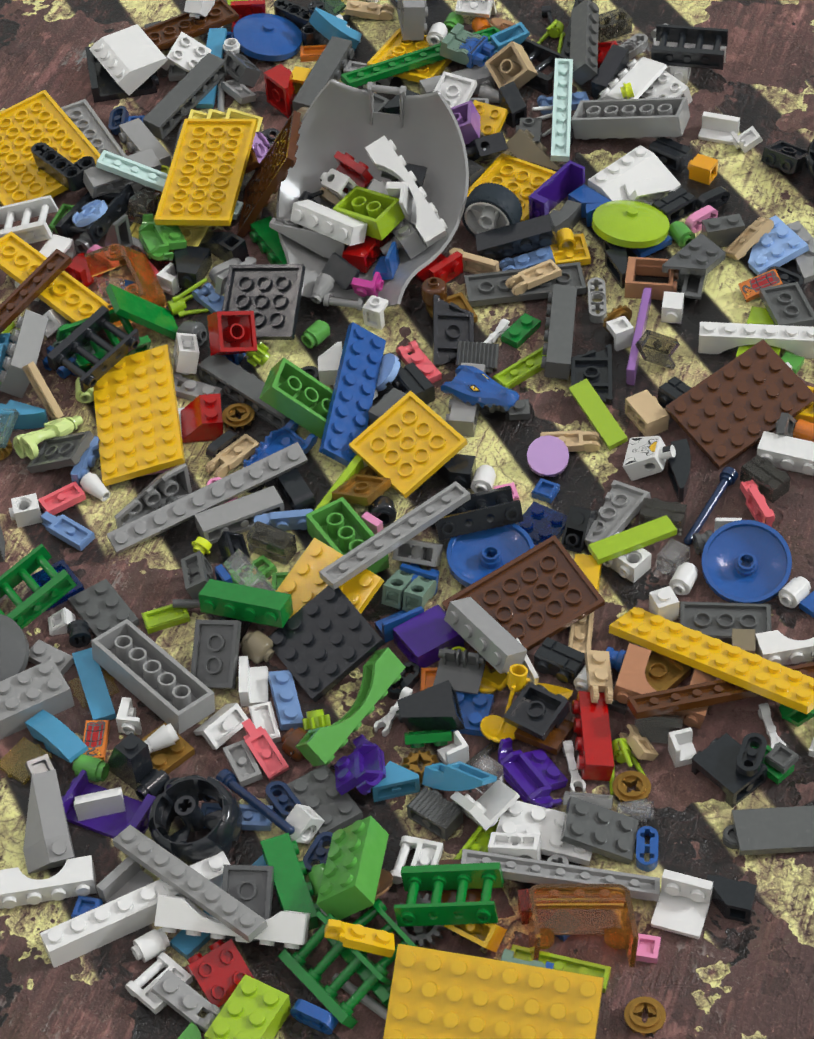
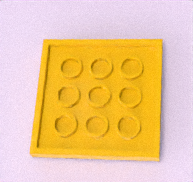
M399 28L367 62V66L430 47L431 45L428 44L426 39L427 35H424V40H403L401 29ZM444 59L418 69L393 75L392 77L420 83L419 80L439 76L453 60Z
M501 153L468 190L467 197L475 187L481 184L496 183L511 190L521 203L522 216L520 222L529 220V196L554 175L556 171Z
M409 391L348 445L377 474L383 478H390L392 487L406 499L468 443L460 433L412 391Z
M315 537L276 590V592L291 594L293 613L290 618L328 586L320 578L319 571L343 556V554ZM365 569L339 586V589L355 608L362 613L384 580L368 569Z

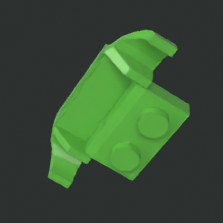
M152 213L143 214L138 238L149 259L172 261L174 253L169 252V250L187 248V241L178 225H155Z

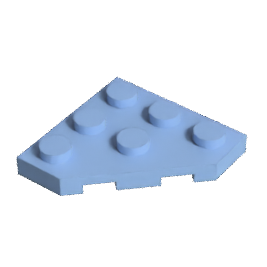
M776 215L769 218L773 221L774 228L769 233H765L759 242L753 245L748 265L757 276L765 273L770 267H780L809 251L808 244Z

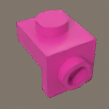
M375 272L372 281L353 277L351 285L354 293L358 296H378L379 291L383 289L384 280H382L380 272Z

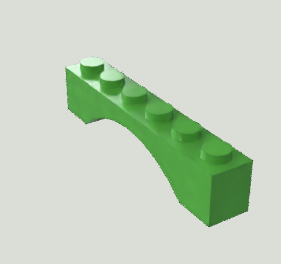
M389 647L375 651L363 666L360 691L349 711L330 726L309 730L295 746L313 767L326 766L335 758L334 753L346 745L348 736L361 727L363 718L374 711V705L377 701L383 699L388 694L387 689L401 678L400 674L406 667Z

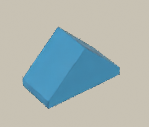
M389 761L385 766L386 777L372 788L374 802L420 792L419 775Z

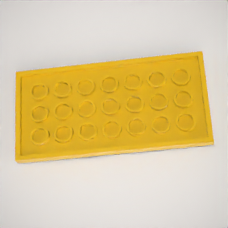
M184 119L154 218L155 225H231L258 126L257 119Z
M168 344L123 357L97 381L93 392L97 434L100 440L101 475L105 487L185 463Z
M398 944L383 1039H595L604 977Z

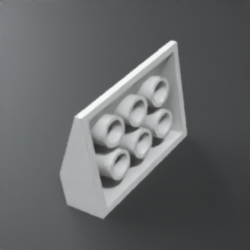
M138 24L100 38L89 49L129 96L168 61Z
M641 145L588 179V187L611 201L629 200L624 189V184L628 182L658 178L660 185L669 184L671 191L679 189L681 184L653 152ZM654 201L644 202V203L649 204V205H652V204L654 203Z

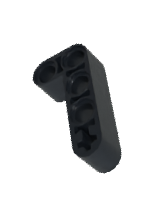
M276 0L274 2V14L290 20L300 29L303 46L319 45L326 39L309 23L310 12L308 9L288 0Z
M36 143L31 148L36 165L71 191H78L85 187L83 183L84 170L96 166L94 158L91 156L82 157L75 163H72L46 143Z

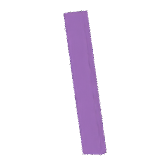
M644 288L626 369V383L629 385H634L651 306L652 288Z

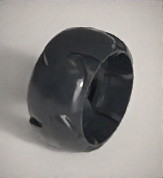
M188 775L168 784L166 790L155 798L149 812V831L154 842L188 866H191L222 851L227 856L233 841L238 842L242 830V812L234 794L224 783L210 776L206 779L199 775ZM202 800L204 802L217 801L222 810L204 815L198 803ZM179 816L186 827L170 835L171 824L175 817ZM204 826L211 830L202 839L190 843L187 842L191 831L197 832Z

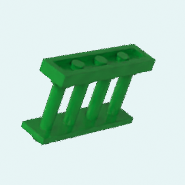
M114 309L109 310L110 322L120 321L129 335L134 330L130 321L115 314ZM88 318L60 326L56 335L57 342L67 338ZM104 328L113 347L118 345L120 341L117 336ZM149 336L139 337L140 343L137 348L131 350L126 356L149 350L151 345ZM89 341L95 351L93 355L101 360L108 354V352L94 342ZM78 353L75 354L77 358L75 365L83 371L88 372L91 366H94Z
M42 543L0 576V599L7 595L16 606L7 615L0 609V614L14 620L21 629L25 628L77 586L65 569L58 573L51 566L48 560L52 556ZM39 567L51 578L42 587L31 576ZM22 581L34 592L25 601L13 590Z
M500 862L402 866L401 877L405 892L408 891L406 904L394 905V912L399 927L498 923L495 901H491L492 888H503L504 879ZM467 889H482L480 901L466 902ZM443 890H457L455 902L441 903ZM418 891H432L431 902L416 904Z
M379 898L375 900L374 905L370 906L369 910L353 923L366 926L378 915L386 923L380 930L389 933L394 932L401 939L399 944L416 946L387 915L385 911L388 909ZM326 938L332 947L338 942V940ZM398 944L395 946V952L391 958L384 956L378 961L385 968L395 961ZM345 948L340 954L347 964L355 957L349 948ZM362 964L355 973L364 982L372 972ZM378 981L371 991L388 1009L391 986L385 983L382 985Z
M318 911L315 915L323 922V925L298 952L291 953L284 949L278 957L341 1024L352 1029L359 1022L352 1015L355 1012L353 1009L379 980L388 986L392 985V981L387 977L389 971L379 962L375 965L363 951L349 948L355 957L330 985L324 986L320 982L322 979L321 975L346 947H343V943L338 941L314 969L312 967L308 969L304 965L308 955L325 938L324 930L328 920H337L331 913L326 916ZM364 964L372 973L346 1002L340 1003L336 998L338 996L337 992L357 969Z

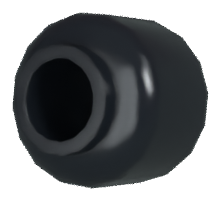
M379 496L371 505H368V513L383 521V528L395 521L397 512L394 502L389 497Z

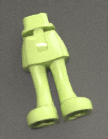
M81 416L63 417L44 423L45 428L15 436L13 439L14 449L22 459L27 456L31 460L35 459L39 455L37 445L40 442L71 434L77 430L78 425L83 423V419Z

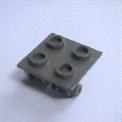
M447 647L439 649L438 657L440 662L433 686L449 680L456 692L478 695L486 660L479 653L468 652V650L463 652L461 649L456 651Z

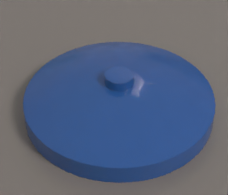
M257 13L245 16L236 22L233 29V38L237 39L240 43V51L258 60L282 61L289 59L299 52L302 45L300 29L290 20L274 14Z
M738 520L723 525L709 537L703 549L701 566L706 583L723 600L730 603L762 604L776 597L779 591L787 584L792 568V557L785 539L775 529L754 520Z
M515 523L452 537L447 547L448 568L452 576L460 584L468 587L532 549L534 544L529 534Z

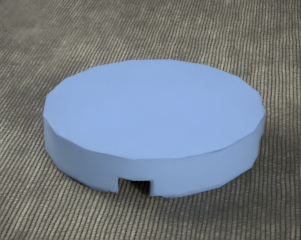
M104 200L89 202L81 208L83 211L80 213L77 211L73 215L72 222L76 227L87 226L104 215L108 206Z
M392 353L382 357L376 385L378 392L386 389L388 381L390 383L393 382L399 372V358Z

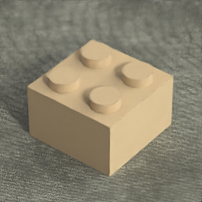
M511 41L485 62L498 88L513 81L517 88L520 89L538 75L523 46L514 41Z

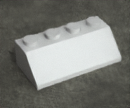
M646 57L638 60L634 58L627 64L628 68L620 71L617 74L619 77L613 79L608 84L610 87L605 88L599 93L600 97L598 100L627 99V97L623 98L620 87H623L624 82L625 84L630 82L634 97L629 99H638L667 68L666 64Z

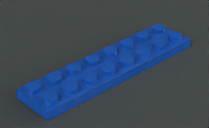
M354 322L347 329L319 449L320 453L346 467L357 455L350 449L348 444L366 430L368 426V411L372 407L386 340Z

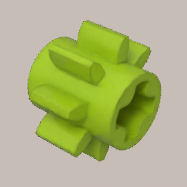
M262 342L257 345L258 351L245 353L248 356L247 362L254 367L257 364L263 366L270 357V354L267 352L269 348Z
M323 709L306 712L307 718L302 719L304 730L331 725L329 714L324 715Z

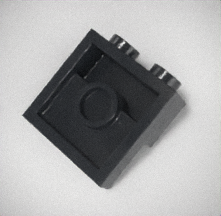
M779 140L764 147L761 162L770 168H779L784 173L793 175L802 170L807 149Z
M528 682L503 718L505 722L544 741L554 727L558 728L570 712L569 702L564 696L560 694L555 695L542 685Z

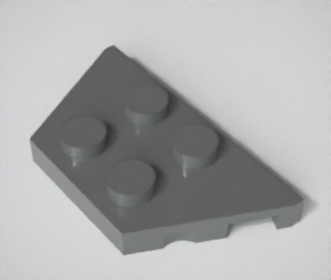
M700 233L662 265V272L668 273L669 269H678L680 274L706 276L725 260L726 252L704 234Z

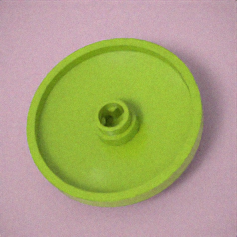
M634 200L606 202L595 209L592 217V228L599 237L611 244L626 248H648L658 245L667 238L670 227L669 220L662 211L652 205Z

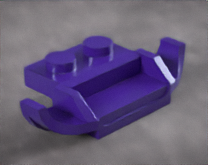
M361 734L353 740V744L356 746L353 750L354 752L348 756L341 757L335 764L336 789L341 795L354 787L363 795H367L371 792V788L378 785L386 777L384 752L377 744L370 742Z
M511 738L501 739L498 749L499 772L514 791L520 795L523 802L545 808L560 806L563 800L561 798L552 799L550 793L552 790L566 787L568 779L542 749L525 753L521 750L513 751V740Z

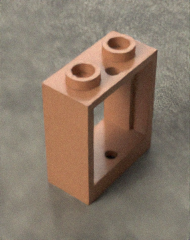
M628 257L624 298L641 299L643 289L652 288L651 299L663 300L664 291L677 292L678 281H674V279L678 280L679 270L669 269L668 273L662 272V265L669 259ZM635 275L669 277L668 284L636 282Z

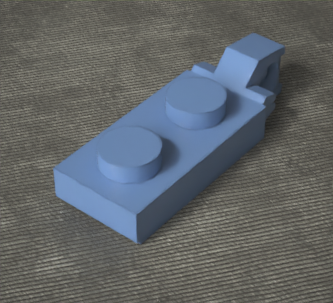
M46 511L40 516L42 525L45 526L50 534L79 551H82L95 539V534L91 530L63 514L56 517Z

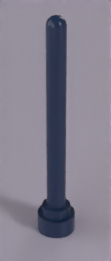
M723 468L719 475L720 483L684 539L686 545L692 544L693 533H699L727 486L733 485L736 482L739 474L734 468Z
M223 769L217 774L215 779L224 783L230 790L282 831L289 833V835L294 833L295 829L291 824L238 784L235 774L230 770Z

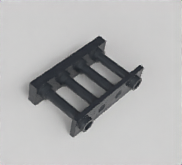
M657 24L656 41H660L659 46L652 45V60L664 63L666 66L723 70L724 51L720 50V48L728 44V29ZM667 42L678 43L677 47L666 46ZM685 43L696 44L695 48H684ZM714 45L713 50L702 49V46Z
M526 38L520 45L523 46L531 62L537 60L541 63L535 67L538 75L525 85L549 95L552 93L554 70L548 75L541 71L548 66L554 68L555 58H570Z
M127 184L120 193H108L96 198H92L88 191L55 225L59 236L70 239L76 233L87 232L92 243L97 244L108 232L110 226L123 216L138 199L131 184ZM94 200H104L105 202L112 200L107 204L108 209L105 214L89 226L76 227L72 222L73 215L77 211L78 213L83 211L81 208Z
M101 306L47 354L49 368L54 371L60 366L67 368L80 378L81 391L85 393L89 388L94 387L97 381L124 356L137 348L140 343L139 331L135 328L129 335L110 322L109 309ZM105 328L122 341L113 347L96 334ZM88 341H92L108 352V354L100 360L82 346ZM78 353L94 366L88 372H85L68 359Z
M510 486L470 494V500L432 524L431 527L436 526L438 540L523 522L520 500L513 501Z

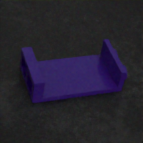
M569 160L529 196V219L549 214L568 194L585 184V167Z
M81 770L79 775L72 780L70 788L62 796L67 822L112 839L129 825L145 834L149 827L150 808L156 798L147 794L143 802L123 795L126 811L78 821L74 808V797L108 790L90 783L85 770Z

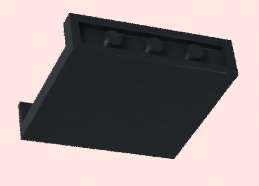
M85 47L94 103L157 93L156 86H159L157 71L129 96L89 50L91 47Z

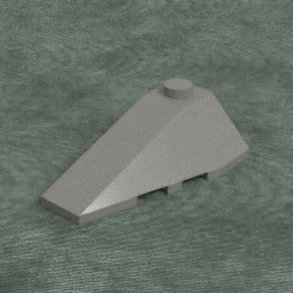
M272 218L269 223L270 228L322 257H327L328 260L335 252L342 257L343 251L347 248L346 244L290 221L291 219Z
M184 463L158 475L114 516L117 529L157 510L161 504L166 503V499L169 496H175L180 499L192 493L187 465Z
M56 769L33 774L31 778L23 846L28 874L63 866L67 859L75 858Z

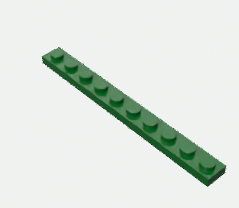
M493 26L473 34L484 35L488 37L489 42L491 41L490 36L500 30ZM441 43L341 74V81L346 85L357 88L368 82L386 79L390 76L402 74L406 71L418 69L448 58L440 56Z

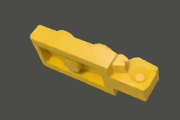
M329 919L325 927L324 937L342 942L343 947L389 958L395 952L393 933Z

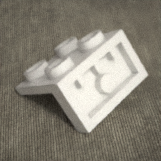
M457 0L455 13L490 18V15H496L497 10L494 0Z
M181 31L166 57L168 61L161 68L167 71L170 65L173 67L177 65L189 73L202 58L211 53V49Z
M665 70L641 95L642 98L687 97L688 105L692 102L689 87Z
M497 780L476 801L469 794L463 796L458 791L450 798L461 806L467 817L484 830H487L498 822L499 817L506 810L511 809L515 805L520 795L500 780Z
M664 869L661 893L651 920V926L699 939L712 900L713 882Z

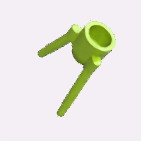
M555 19L546 28L547 32L537 43L541 44L548 36L551 38L560 37L557 52L561 54L563 38L565 36V32H563L564 25L561 21Z
M207 278L202 279L181 294L172 297V300L167 301L168 308L173 316L178 314L180 318L185 315L209 311L207 308L184 311L187 308L185 302L193 298L192 294L186 295L207 282Z
M617 738L612 741L614 769L609 781L610 795H614L612 787L615 779V761L618 763L626 762L628 767H632L634 764L637 771L645 775L636 757L631 753L632 749H630L625 738Z

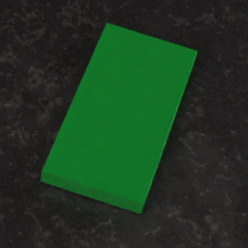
M112 284L106 287L115 314L175 340L178 327L170 310Z

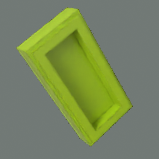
M173 604L141 613L148 634L191 621L187 608H173Z

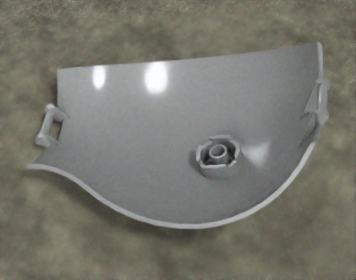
M331 79L316 96L301 120L302 124L298 131L300 137L296 144L298 145V150L295 154L297 160L294 167L288 169L286 179L279 183L276 218L291 219L293 203L303 201L298 199L304 191L314 193L319 191L321 187L323 188L320 181L321 175L324 172L328 173L332 168L336 170L340 165L333 157L337 151L343 154L347 152L355 158V162L359 163L361 161L369 167L368 171L373 176V179L366 189H368L374 179L380 182H391L390 179L381 177L382 171L375 167L365 150V147L384 135L387 140L391 139L397 148L395 150L398 156L402 155L406 163L428 167L422 186L427 194L425 199L428 203H433L438 211L439 218H442L448 227L445 229L447 236L429 246L412 259L403 249H399L400 264L394 278L384 280L383 289L379 291L377 297L388 300L389 304L387 307L400 305L404 291L411 279L444 251L460 224L469 187L468 158L464 139L450 106L439 91L406 96V86L402 85L401 87L374 85L373 82H368V91ZM374 92L399 95L400 115L374 112ZM320 196L313 198L325 207L330 208L332 206L320 198ZM278 232L287 264H303L306 267L301 296L310 298L316 278L322 273L328 258L322 257ZM381 253L367 273H359L360 279L373 280V271L379 258L383 256ZM334 282L333 289L324 296L321 302H323V306L327 307L333 305L357 308L358 311H363L362 307L370 296H358L354 293L353 289L344 290Z

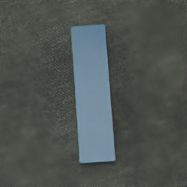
M92 648L72 653L92 719H116V713L100 665L93 660Z

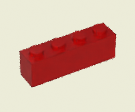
M390 232L383 240L365 236L364 243L348 246L343 251L342 258L360 270V272L367 273L380 255V247L385 245L392 238L393 234Z
M578 691L577 699L572 701L571 708L572 714H575L576 717L573 722V731L577 732L575 739V750L579 751L577 769L581 770V779L610 781L614 769L608 704L605 702V695L603 692H599L598 702L592 703L590 692Z

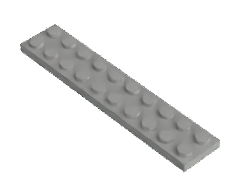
M86 99L61 107L100 154L103 150L122 157L127 156ZM139 183L132 185L138 200L126 213L154 203V200L157 198L150 187ZM123 189L111 193H120Z

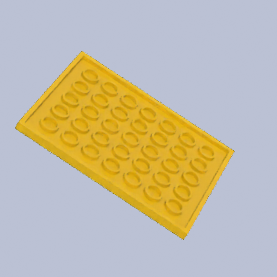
M46 90L0 112V204L2 206L49 195L53 198L69 190L36 165L31 151L34 144L46 143L72 163L85 156L93 157L96 163L101 155Z

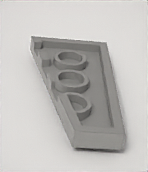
M799 221L787 224L809 247V251L793 259L797 264L798 273L803 278V284L814 281V238Z
M613 480L612 488L605 497V503L603 507H600L598 517L593 521L585 538L586 546L610 537L617 532H622L651 499L650 492Z

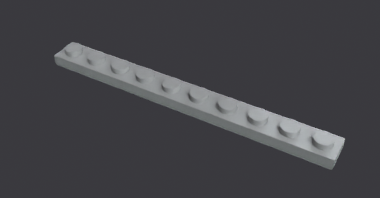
M296 442L107 533V538L115 553L119 554L194 518V514L223 504L307 463L308 459L299 443Z

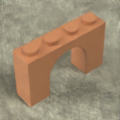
M629 643L613 689L614 700L627 704V698L630 696L657 692L650 686L645 676V669L651 650ZM694 669L689 685L715 681L717 677ZM708 706L662 714L660 716L700 729Z

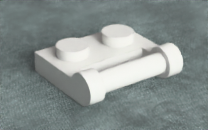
M402 836L399 844L401 848L394 869L390 871L393 876V883H403L401 868L405 866L410 850L416 849L411 866L438 865L444 849L443 843L412 836Z
M164 952L157 956V961L134 981L130 980L125 985L129 994L140 1000L154 1014L160 1012L167 1004L152 993L151 990L168 969L189 985L193 982L192 975ZM165 968V970L158 977H156L148 986L142 989V987L149 980H151L159 971Z

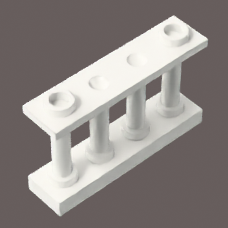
M51 195L0 207V225L5 224L4 229L0 230V238L12 231L28 244L52 239V232L46 223L47 214L58 212V207ZM39 216L37 222L29 223L30 218ZM22 220L21 225L12 227L13 222Z

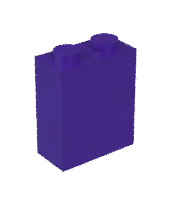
M438 604L393 628L395 645L410 662H414L419 666L420 671L421 668H426L440 660L438 657L439 649H444V647L448 649L457 646L464 647V639L444 620L446 611Z

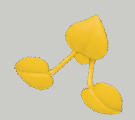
M513 664L506 675L505 673L500 674L497 670L490 673L485 666L479 692L492 694L496 690L502 691L508 685L511 691L505 710L506 713L512 705L514 693L522 691L525 685L530 682V678H527L528 669L524 665ZM538 683L555 695L560 694L567 700L573 694V690L564 687ZM489 715L482 719L480 730L487 739L500 743V740L505 738L515 739L514 732L517 727L505 722L504 718L497 715Z

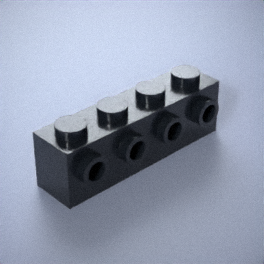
M550 214L475 234L479 256L493 260L557 244L555 225Z

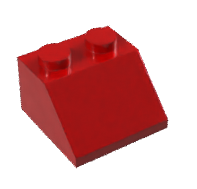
M279 64L264 72L266 97L269 104L289 118L293 111L295 92L292 82L293 74L290 69Z
M217 311L207 315L211 356L258 351L254 311Z
M220 393L199 395L181 410L183 443L214 441L223 434Z

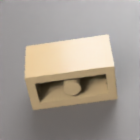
M647 389L625 398V414L645 437L654 436L668 430L669 414L658 403L657 398L652 396Z

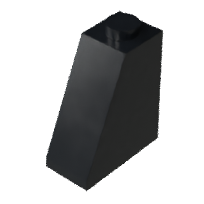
M615 44L611 46L597 71V75L591 81L592 97L599 99V93L605 88L610 87L608 84L613 79L619 77L617 74L620 71L628 68L629 49Z
M187 246L184 249L173 250L179 288L188 289L205 278L212 266L210 248Z
M449 680L397 700L399 710L396 711L397 717L401 724L405 723L409 731L462 730L465 728L458 696Z
M132 732L114 747L108 760L109 771L134 790L137 788V784L153 770L148 744Z

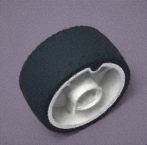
M484 183L475 187L467 197L462 222L469 233L476 237L475 234L520 222L522 206L517 196L508 188L496 183Z

